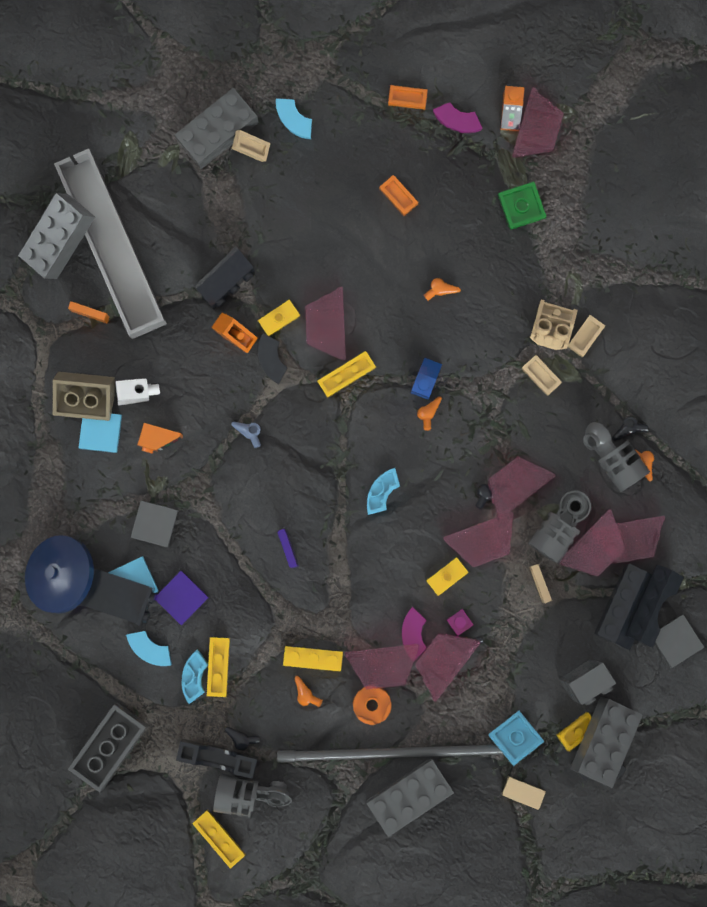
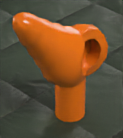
M436 278L431 282L432 289L425 293L424 297L429 301L435 295L442 296L457 293L461 289L447 284L440 278Z
M441 396L436 397L428 405L419 408L417 412L419 419L423 420V428L426 431L431 430V419L434 417L442 400Z
M636 450L650 470V473L645 477L648 481H652L653 453L651 451L640 453Z
M296 676L295 682L298 690L297 700L299 704L307 706L311 703L320 707L323 700L313 696L311 690L304 684L302 679Z

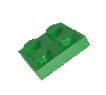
M535 182L498 193L510 230L547 217Z

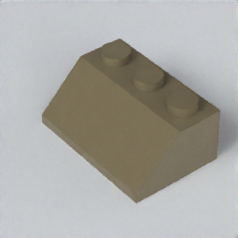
M58 372L53 378V415L110 421L115 396V377Z

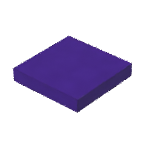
M286 529L279 530L278 535L289 567L296 568L299 565Z
M180 571L156 596L155 600L180 625H183L209 597L183 571Z

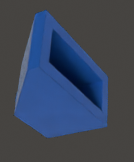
M424 358L411 394L429 400L442 364Z

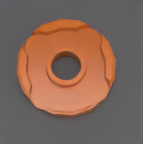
M373 685L359 690L353 701L355 715L360 721L369 725L379 724L386 720L392 706L387 692ZM369 700H375L378 703L376 710L371 711L367 708L366 704Z

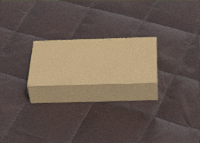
M237 130L232 149L264 162L267 160L270 143L244 131Z
M589 315L569 343L568 348L583 357L605 325Z
M537 355L521 368L547 396L562 383Z
M539 564L530 566L529 568L542 603L552 601Z
M508 776L502 795L539 810L546 791Z

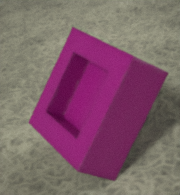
M463 609L447 619V622L457 636L473 626V623Z

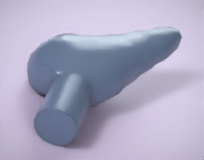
M231 423L236 430L251 440L254 448L261 446L258 439L261 428L257 423Z

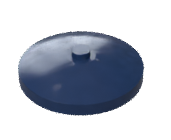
M63 535L50 537L36 547L28 560L25 571L26 590L35 606L46 612L65 613L76 608L85 599L91 588L94 576L93 560L89 550L79 540Z

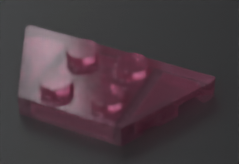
M532 87L513 151V158L553 151L564 113L557 107H554L551 101L540 95L534 87Z
M339 287L332 293L326 294L319 300L305 306L307 345L345 361L343 287Z
M517 457L490 477L488 485L492 492V501L495 505L497 520L499 521L556 475Z
M611 509L575 543L559 564L599 576L626 549Z
M513 512L507 513L443 537V540L472 567L482 565L510 554L514 514Z
M665 516L590 528V531L614 563L650 558L655 555L656 545L659 541Z
M438 633L418 659L415 665L435 702L481 642L479 640Z
M419 644L345 652V656L366 690L405 686L417 656Z

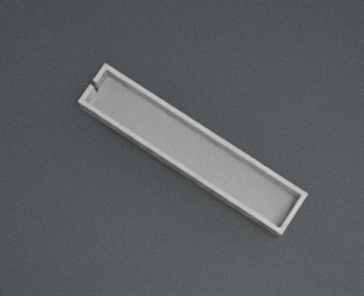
M86 149L73 155L78 163L77 165L74 164L70 157L56 162L54 165L66 193L95 216L85 236L127 333L134 339L167 323L90 149Z

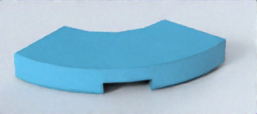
M276 98L277 113L285 127L296 136L311 139L312 119L306 118L298 112L295 107V100Z
M395 468L384 472L371 486L367 498L368 515L387 510L386 501L388 495L394 489L400 487Z
M146 631L126 635L130 647L142 660L157 666L172 665L169 646L155 644L148 637Z
M198 649L187 660L182 674V690L189 704L205 693L202 686V675L208 667V662Z

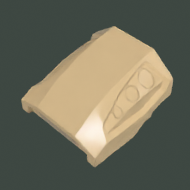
M541 300L530 338L540 346L554 350L567 349L578 310L567 309Z

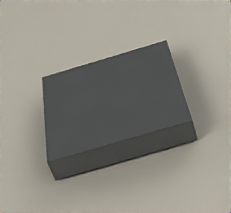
M141 501L131 538L169 547L178 510Z
M683 614L661 627L655 642L670 668L675 667L705 648Z

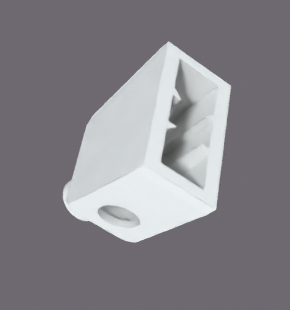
M147 379L116 381L118 405L149 401V395L160 394L159 383L147 384ZM140 388L143 392L137 393L135 390Z

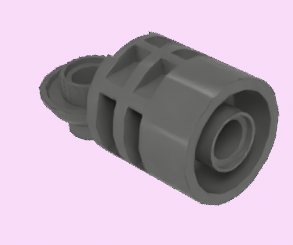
M597 422L589 423L585 430L583 443L587 449L595 450L601 458L598 460L599 464L619 492L624 491L650 473V470L629 440L616 447L612 442L609 431L604 425Z
M581 491L567 492L561 498L558 512L556 514L553 512L548 513V519L541 523V529H537L528 544L546 558L559 564L567 553L568 546L573 544L574 537L580 534V531L575 526L579 521L584 520L591 511L589 497ZM572 501L579 503V510L577 512L570 509Z
M220 774L213 812L253 818L257 800L264 801L273 807H282L291 804L292 798L287 791V785L283 782L272 781L268 787L259 785L257 780L251 781L246 778L240 779Z

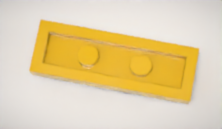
M365 351L317 382L328 398L369 373L376 366Z
M210 637L207 696L227 697L230 638Z
M285 646L283 666L341 671L343 652Z
M206 810L192 823L230 869L246 855L209 810Z

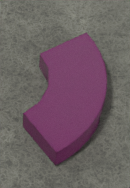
M450 102L433 109L435 117L447 128L459 133H475L482 130L475 112H460Z
M412 607L408 611L402 625V642L405 651L414 662L427 648L421 636L422 627L426 619Z

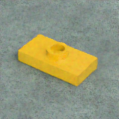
M288 300L259 319L258 322L270 337L300 317V314L291 301Z
M456 557L426 581L437 596H439L469 572Z
M585 712L557 734V737L567 751L570 752L581 743L592 718L589 712Z

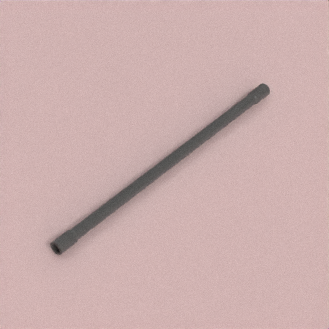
M497 745L310 751L278 750L277 761L497 755L503 753Z

